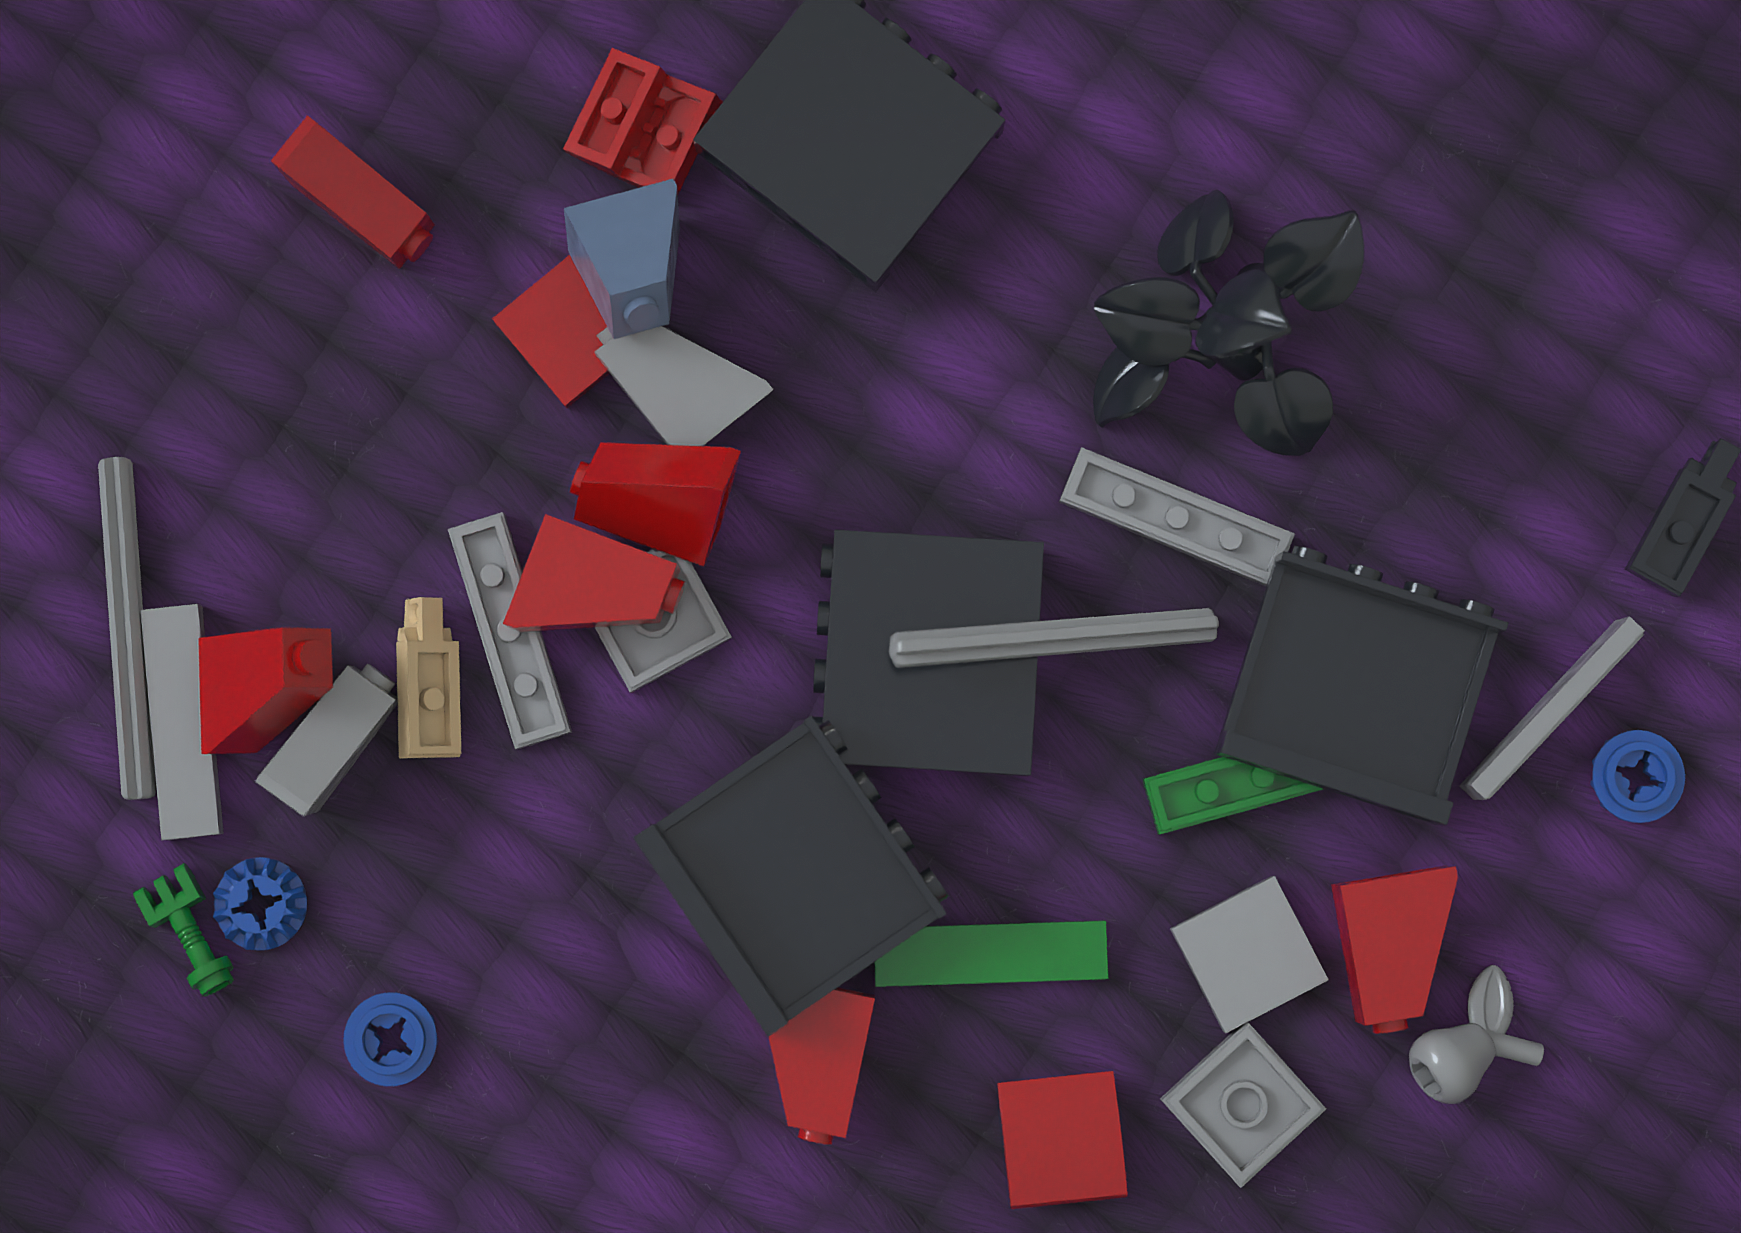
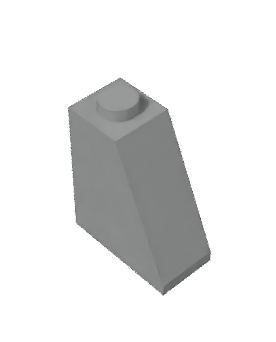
M662 326L613 339L608 327L596 335L603 345L594 354L667 445H705L773 391V388L766 380Z
M368 663L362 671L355 666H347L333 683V688L319 700L255 782L302 816L319 812L398 705L397 697L390 692L396 683Z

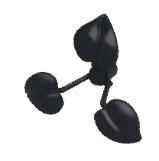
M1212 190L1209 195H1203L1188 205L1171 221L1160 239L1157 259L1162 270L1170 276H1179L1190 269L1192 279L1210 303L1214 305V307L1207 310V318L1202 322L1197 331L1196 345L1198 350L1189 349L1182 358L1199 362L1207 369L1212 368L1217 363L1238 380L1246 381L1255 377L1263 369L1261 346L1291 333L1292 330L1281 305L1278 287L1274 279L1266 272L1256 269L1246 271L1231 279L1218 294L1205 278L1202 264L1212 262L1224 253L1231 239L1234 224L1233 211L1227 196L1219 190ZM1116 348L1102 366L1094 389L1093 411L1098 426L1103 428L1110 422L1129 418L1149 406L1163 390L1169 374V364L1152 366L1137 363Z
M1351 210L1333 216L1302 219L1280 228L1271 236L1265 246L1263 263L1249 264L1243 267L1237 276L1253 269L1262 270L1274 279L1281 299H1286L1293 294L1298 303L1310 311L1320 312L1340 305L1355 290L1364 262V238L1357 212ZM1167 277L1145 278L1124 283L1108 290L1094 302V311L1117 348L1128 358L1144 365H1166L1182 358L1189 351L1192 344L1191 330L1198 331L1202 322L1207 318V311L1201 317L1196 318L1200 306V299L1196 290L1182 281ZM1266 343L1261 346L1265 379L1248 380L1237 388L1234 400L1236 420L1245 435L1263 449L1280 455L1300 456L1310 452L1328 428L1333 415L1332 393L1321 377L1306 369L1290 368L1276 376L1273 364L1272 343Z

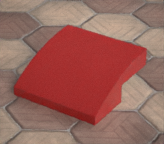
M612 48L563 150L573 157L637 188L674 179L679 194L697 157L693 139L723 101L713 92L667 75L658 65Z
M1113 1071L997 1083L1011 1209L1127 1197L1125 1162Z

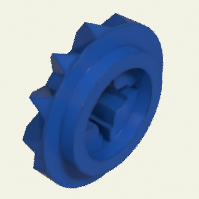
M1633 730L1618 734L1606 740L1604 746L1592 760L1593 771L1590 785L1595 790L1600 806L1618 817L1619 820L1634 823L1657 820L1675 807L1683 793L1685 769L1682 759L1670 742L1655 733ZM1638 760H1642V763H1644L1643 773L1651 777L1650 780L1659 784L1658 786H1638L1635 792L1630 794L1628 790L1630 781L1622 777V773L1617 772L1616 767H1635Z
M259 857L246 859L225 871L224 877L213 892L215 898L213 918L218 922L226 939L233 941L246 950H269L285 944L298 932L306 916L307 895L301 879L289 866L275 859ZM252 880L255 887H258L261 895H272V897L282 895L283 900L274 902V906L266 909L267 919L264 920L266 929L264 928L263 921H259L256 913H246V911L238 913L237 910L238 907L244 906L245 902L252 899L251 890L254 889Z
M398 992L381 993L364 1000L352 1012L344 1030V1050L350 1065L362 1078L380 1086H399L416 1079L431 1065L439 1042L434 1017L420 1003L419 999ZM403 1018L406 1019L402 1026L404 1030L400 1038L407 1043L406 1047L411 1049L412 1053L407 1050L402 1051L394 1048L378 1060L377 1057L382 1051L380 1047L383 1039L377 1034L378 1031L371 1027V1024L376 1027L381 1026L385 1029H390L396 1023H400Z

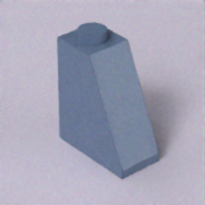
M674 179L564 208L568 252L613 339L669 324L680 234L678 192Z

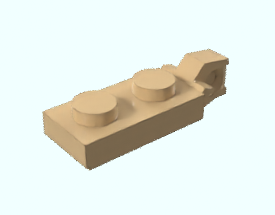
M418 597L405 600L404 627L398 629V642H396L399 758L460 757L459 641H452L450 628H443V598Z

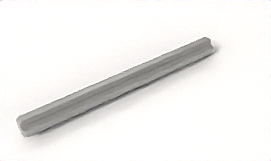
M109 457L99 461L98 471L121 795L124 799L139 800L154 797L156 786L140 610H143L133 463L125 457Z
M1202 608L897 632L890 638L889 655L894 665L901 668L1212 642L1217 638L1219 621L1211 609Z

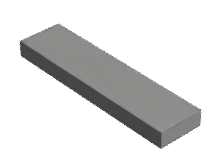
M1082 447L1059 500L1061 504L1264 586L1267 585L1275 556L1283 551L1288 552L1295 535L1292 532Z
M501 512L448 529L515 749L518 750L572 733L542 632H519L503 624L523 573L506 515Z
M200 604L140 610L161 840L224 834L216 754H201L198 638L205 637L203 607Z
M1631 617L1615 620L1459 787L1473 800L1490 799L1644 636L1643 632L1645 630Z

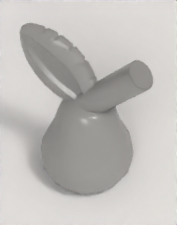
M1490 965L1485 968L1473 983L1468 999L1470 1023L1451 1028L1430 1030L1422 1034L1410 1048L1409 1065L1413 1077L1421 1089L1438 1102L1458 1104L1466 1100L1477 1089L1485 1071L1495 1056L1538 1066L1542 1061L1544 1047L1541 1043L1505 1034L1512 1020L1514 1001L1512 991H1510V983L1498 966Z

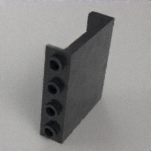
M805 0L695 136L693 142L697 154L876 293L889 277L892 265L994 137L998 140L1002 135L1005 119L999 115L1002 108L992 97L980 89H975L970 93L954 80L957 74L948 63L932 53L925 58L909 45L912 41L911 37L898 24L888 18H885L880 23L864 10L866 7L864 0Z
M834 530V544L822 543L820 578H831L830 601H819L817 635L828 636L827 659L815 658L813 693L824 694L823 717L812 716L818 726L827 720L832 724L848 750L839 755L845 765L994 773L1015 776L1031 775L1038 656L898 668L894 665L893 660L890 659L889 647L891 636L897 632L1040 621L1044 542Z
M1294 546L1292 553L1281 552L1274 559L1214 754L1434 825H1447L1454 803L1447 800L1497 635L1507 630L1508 622L1493 618L1495 609L1479 602L1461 599L1458 607L1437 600L1439 591L1426 585L1405 581L1402 589L1381 582L1383 573L1366 566L1349 564L1348 571L1327 565L1328 556L1313 549Z
M812 716L805 719L804 723L661 821L652 824L633 837L768 1037L788 1024L789 1020L925 926L947 914L940 905V902L948 897L947 892L929 867L918 873L906 855L907 852L915 848L896 818L887 824L884 823L872 805L881 799V796L862 769L851 775L839 757L840 754L848 750L847 746L829 720L818 726Z

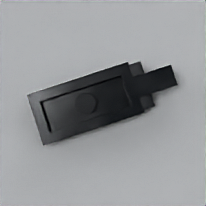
M1720 438L1717 442H1711L1700 462L1693 458L1687 460L1684 467L1679 469L1624 570L1673 597L1681 596L1736 497L1733 494V490L1737 482L1727 478V475L1741 451L1740 448Z

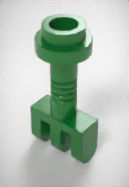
M183 863L174 868V874L183 889L182 891L177 893L166 875H162L155 879L153 883L163 902L157 905L146 887L133 892V896L150 927L157 928L167 921L170 922L195 969L186 979L192 990L198 989L202 997H206L224 989L234 981L230 973L234 967L228 956L215 958L207 941H205V937L199 930L200 928L190 908L205 900L206 897L191 869L186 863Z

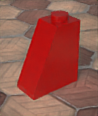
M308 115L271 160L294 188L399 269L407 259L411 262L416 261L430 245L433 239L430 231L435 224L428 214Z
M600 442L591 463L581 461L575 472L570 488V493L578 496L574 520L704 566L722 527L741 451L731 447Z
M545 514L503 624L519 632L660 623L664 611L674 614L686 582L677 578L681 569L674 562Z
M281 627L198 638L201 754L257 753L333 688L331 629Z
M1443 865L1331 884L1355 1022L1365 1026L1372 1025L1374 1034L1408 1029V1018L1424 1015L1458 880L1456 866Z
M837 987L769 1036L788 1126L799 1128L798 1138L826 1145H832L834 1136L846 1138L875 995Z

